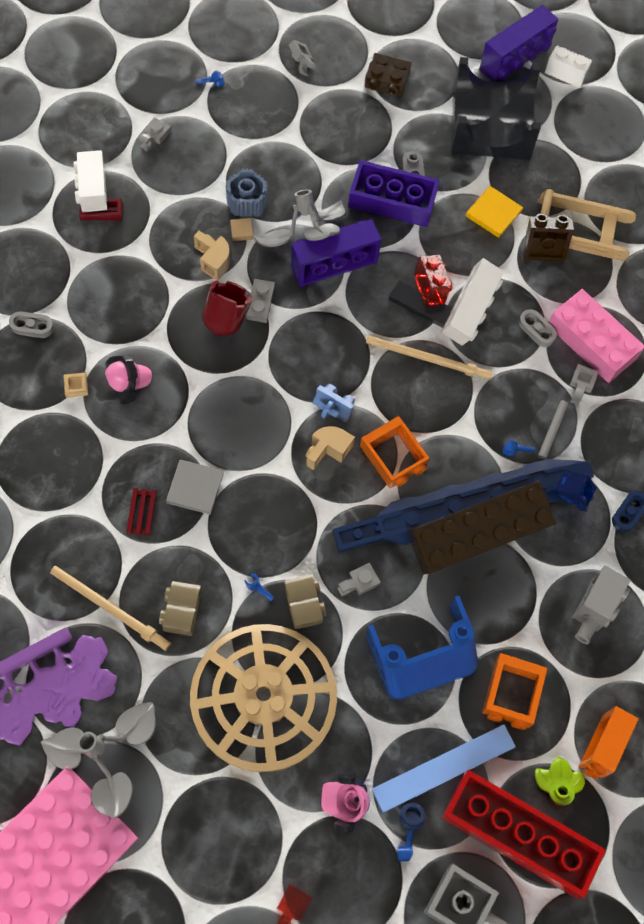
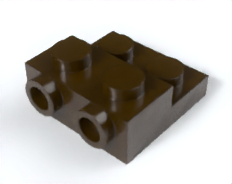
M374 53L365 76L364 88L402 97L412 62Z
M537 214L536 217L530 216L526 231L527 240L523 252L524 260L565 262L574 231L572 218L566 215H558L557 218L548 217L545 214Z

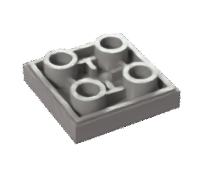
M180 459L166 503L211 515L224 471Z

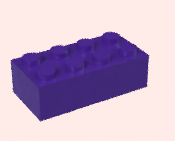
M542 4L485 43L479 70L492 82L505 80L510 73L521 69L525 63L533 61L538 54L543 51L546 52L551 47L559 19Z
M360 160L350 189L348 208L428 228L440 180Z
M362 220L347 227H339V234L315 241L300 239L292 243L291 268L299 286L302 287L378 263L381 237L373 220Z

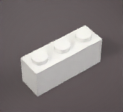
M102 150L77 152V161H74L75 174H78V176H74L75 187L79 189V191H75L76 203L81 205L82 212L107 210L105 165Z

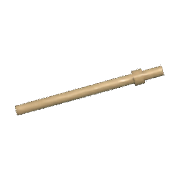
M368 335L366 340L367 344L458 370L470 377L475 375L488 380L492 378V371L478 368L473 363H461Z
M54 566L50 574L140 633L141 638L147 642L152 641L165 651L169 649L171 642L157 634L156 629L150 625L145 626L59 567Z

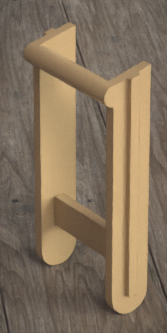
M547 189L541 194L537 203L543 204L541 214H545L548 217L550 207L554 206L604 218L599 242L572 236L569 249L621 261L629 258L630 252L628 249L614 246L612 243L616 221L633 223L636 219L635 212L554 193L551 189Z

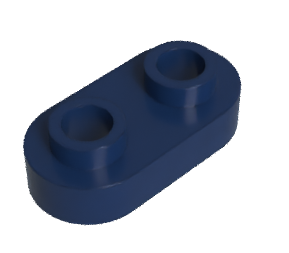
M633 491L627 495L612 517V524L615 529L620 532H628L633 529L644 514V493ZM632 502L637 503L638 507H634ZM620 519H624L626 524H622Z

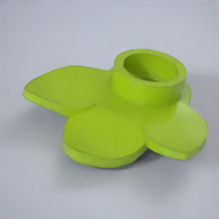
M557 757L553 760L550 770L535 769L534 775L538 787L542 791L549 793L553 803L558 806L571 804L575 794L584 788V774L582 772L572 773L570 764L562 757ZM558 790H564L566 795H561Z

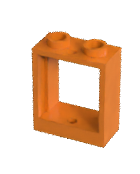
M399 416L361 438L360 448L390 489L396 485L397 487L404 485L409 480V477L414 474L418 476L427 469L429 456ZM398 435L417 462L393 476L373 448Z
M500 653L495 661L482 713L488 715L487 718L492 721L502 722L504 720L511 722V726L517 729L525 730L530 728L535 722L547 668ZM502 670L535 680L527 715L494 705Z
M617 706L602 715L579 764V767L584 769V773L593 779H602L615 772L639 718Z

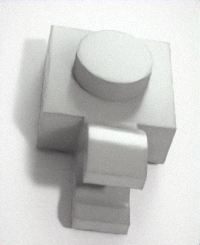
M293 40L289 44L292 57L297 62H300L299 72L302 75L308 76L307 67L315 69V64L312 62L314 59L305 44Z
M154 117L143 129V135L139 139L143 142L140 148L149 151L155 142L161 144L170 134L171 126Z
M580 364L577 365L570 386L575 387L571 403L579 405L584 392L591 393L598 371Z
M368 563L349 572L350 580L339 583L337 590L341 597L354 590L361 595L380 586L381 582L371 564Z

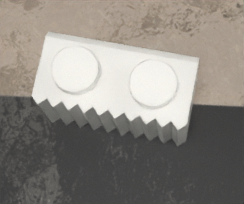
M558 45L549 58L545 73L581 88L592 60H588V58L570 52V50Z

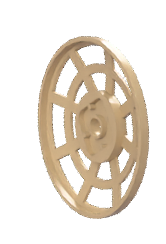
M271 624L242 627L219 639L199 662L190 689L192 718L206 746L217 757L228 764L253 772H274L286 769L300 763L311 755L328 734L335 717L337 705V688L334 675L320 649L300 633L283 626ZM261 631L284 633L296 638L300 642L292 651L278 645L263 644ZM251 632L253 645L238 650L228 659H225L216 652L232 638ZM307 648L321 662L328 682L314 683L309 669L299 658ZM264 651L276 652L284 655L286 658L279 667L265 664ZM254 652L255 666L243 672L233 664L242 656ZM210 660L220 667L214 679L212 696L197 699L199 680L205 665ZM294 663L303 673L306 684L292 685L289 677L286 675ZM227 672L237 679L234 692L219 695L222 679ZM262 688L268 689L271 693L270 698L266 701L259 700L256 696L258 690ZM330 692L328 714L323 727L318 732L308 723L314 709L315 693ZM308 694L307 706L302 717L291 709L293 695ZM235 703L241 715L233 726L225 718L220 705ZM213 707L218 722L227 732L219 745L211 739L205 730L198 709ZM286 717L295 725L287 733L274 738L273 723ZM248 722L262 725L264 739L251 738L240 732ZM300 731L313 740L296 755L285 760L276 761L275 746L291 740ZM235 739L249 746L265 747L266 763L244 761L230 755L226 751Z

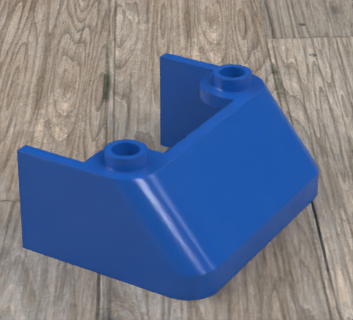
M460 596L454 597L449 606L455 623L449 629V638L452 644L407 659L404 650L398 645L391 644L381 647L374 625L368 626L366 638L386 692L392 699L402 700L470 676L476 671L478 657L474 631Z

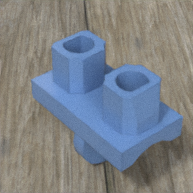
M331 384L325 387L320 385L316 390V396L312 403L323 410L321 417L327 419L331 415L346 423L353 410L355 398L350 395H345L343 398L338 396V390Z

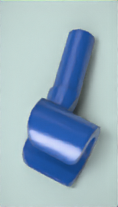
M214 71L207 78L196 79V84L214 82L216 87H221L225 84L220 71Z
M510 440L504 445L502 453L505 456L513 457L516 451L534 453L535 447L521 446L516 441Z
M250 573L255 582L250 584L244 580L248 590H257L271 602L274 597L260 585L258 576L255 573Z
M408 830L405 841L406 846H398V861H409L413 855L412 840L414 831Z

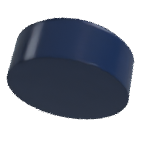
M416 803L404 805L399 816L401 825L411 831L420 829L426 818L424 809Z

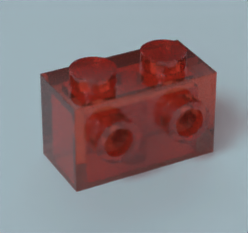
M440 255L420 256L414 276L425 305L445 304L449 292L452 291V281L447 275L446 265L443 264Z

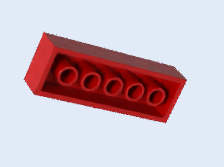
M470 770L463 773L440 818L576 899L585 898L606 852V849Z

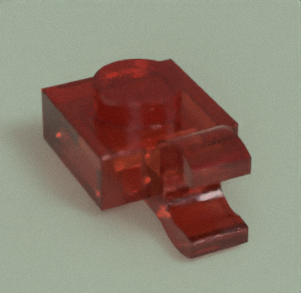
M289 884L276 908L283 913L277 924H290L292 919L299 923L312 897Z

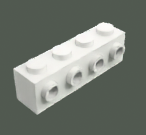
M481 259L473 267L441 333L462 346L468 341L472 342L478 334V330H476L478 324L480 325L487 315L485 313L486 308H489L495 299L493 296L494 292L500 288L503 282L501 277L504 271L486 259Z

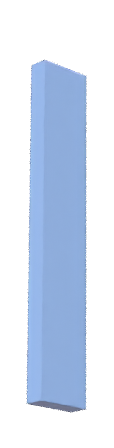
M502 725L373 788L372 792L382 813L465 773L467 770H471L514 749L516 746L505 725Z

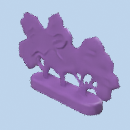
M64 628L0 662V679L4 680V685L0 690V740L5 739L8 743L21 745L30 734L33 718L38 713L43 714L47 722L57 723L60 721L66 727H75L82 715L79 704L82 698L92 699L97 702L114 694L117 676L107 669L100 668L108 654V649L102 637L94 639L91 636L82 635L78 639L74 650L70 653L63 652L60 647L72 640L69 629ZM54 651L56 654V664L53 667H38L36 660ZM64 658H70L71 664H67ZM29 664L35 674L34 679L25 685L14 683L12 673ZM11 687L13 692L12 700L9 703H5V693L10 692L8 688ZM15 687L21 688L22 692H16Z

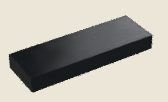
M400 280L388 300L442 328L453 309Z

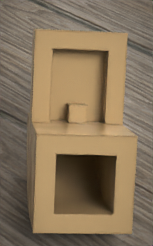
M198 231L194 235V245L197 250L204 253L200 258L201 270L215 280H219L226 273L230 265L229 245L222 236L215 241L209 234L205 235Z
M334 426L323 427L317 430L312 435V446L306 453V466L315 470L326 454L342 463L354 446L355 437L345 430Z

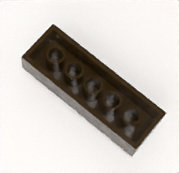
M539 480L407 531V534L424 575L431 574L556 524V521Z

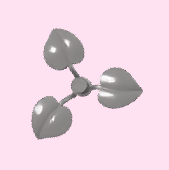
M308 189L300 190L295 193L297 205H293L294 213L291 230L281 229L263 235L253 234L257 243L266 247H276L289 242L290 237L294 235L297 213L299 211L303 216L310 215L314 228L304 233L305 238L311 241L325 239L339 234L340 228L332 223L319 226L316 221L332 222L339 220L346 215V210L340 200L318 212L314 205L312 191Z
M152 702L141 703L122 713L115 725L116 731L122 736H104L100 734L97 737L92 732L83 733L82 730L71 727L61 730L52 737L41 741L48 759L60 769H64L67 765L66 769L76 768L81 763L82 754L93 758L107 779H101L94 785L91 792V801L96 810L112 819L118 818L129 806L133 795V785L130 778L123 772L116 773L111 777L110 772L99 757L104 752V741H124L127 739L131 745H141L147 742L153 736L156 727L155 706Z

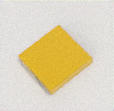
M489 186L466 212V217L500 238L522 212L523 207Z

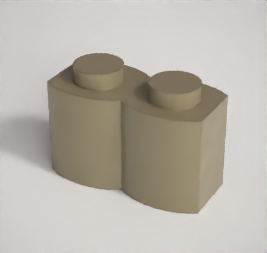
M310 574L284 580V588L294 629L322 624L323 617L326 616V609L324 603H319L317 594L321 593L318 579L314 580L313 575Z
M172 581L171 587L166 588L164 601L168 603L166 610H161L159 624H162L164 632L188 636L193 635L202 593L200 585Z

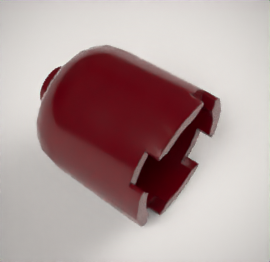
M218 280L212 282L203 309L202 320L204 325L214 335L227 336L239 331L253 299L251 295L245 294L247 289L230 281H227L226 285L219 284Z

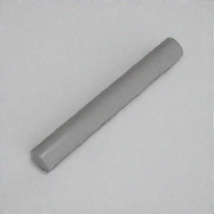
M561 400L538 454V458L541 460L547 458L568 407V402Z

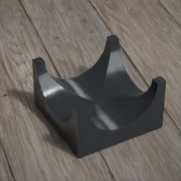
M460 57L453 89L451 153L530 160L540 132V123L534 122V103L541 64L532 63L530 69L523 76L515 80L489 82L477 77L470 70L467 57Z

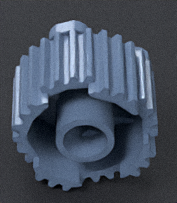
M242 169L237 172V175L234 174V177H230L226 181V201L231 213L234 216L241 215V217L246 216V218L248 216L252 217V215L259 217L263 214V209L266 208L268 201L267 181L260 174L257 175L252 169Z

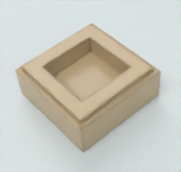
M251 218L230 220L232 241L253 240Z
M86 372L64 375L66 398L88 396Z

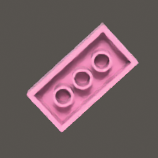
M583 289L555 310L549 320V323L555 328L557 335L594 370L598 371V374L608 383L638 359L644 349V345Z

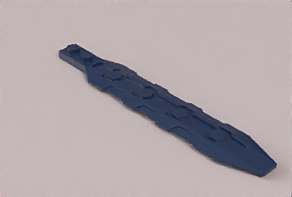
M544 459L526 464L523 468L501 474H490L483 476L480 480L458 486L454 484L440 488V491L393 501L377 517L332 529V534L339 553L380 541L407 545L411 544L407 534L408 530L540 480L547 501L551 504L564 500L592 479L594 474L588 461Z

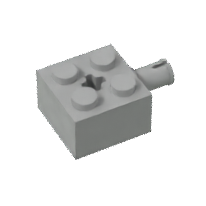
M606 565L593 578L572 618L582 623L575 638L584 644L590 643V639L595 631L598 632L603 626L607 628L609 623L615 620L620 611L617 607L621 601L624 602L630 592L627 586L631 580Z
M454 864L447 867L424 911L426 915L440 924H510L491 913V908L499 892ZM463 896V903L466 907L458 909L456 898L458 899Z

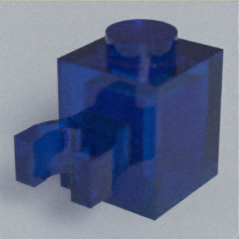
M564 471L555 491L565 503L576 504L579 510L587 512L589 509L588 505L590 501H593V495L597 487L589 475Z

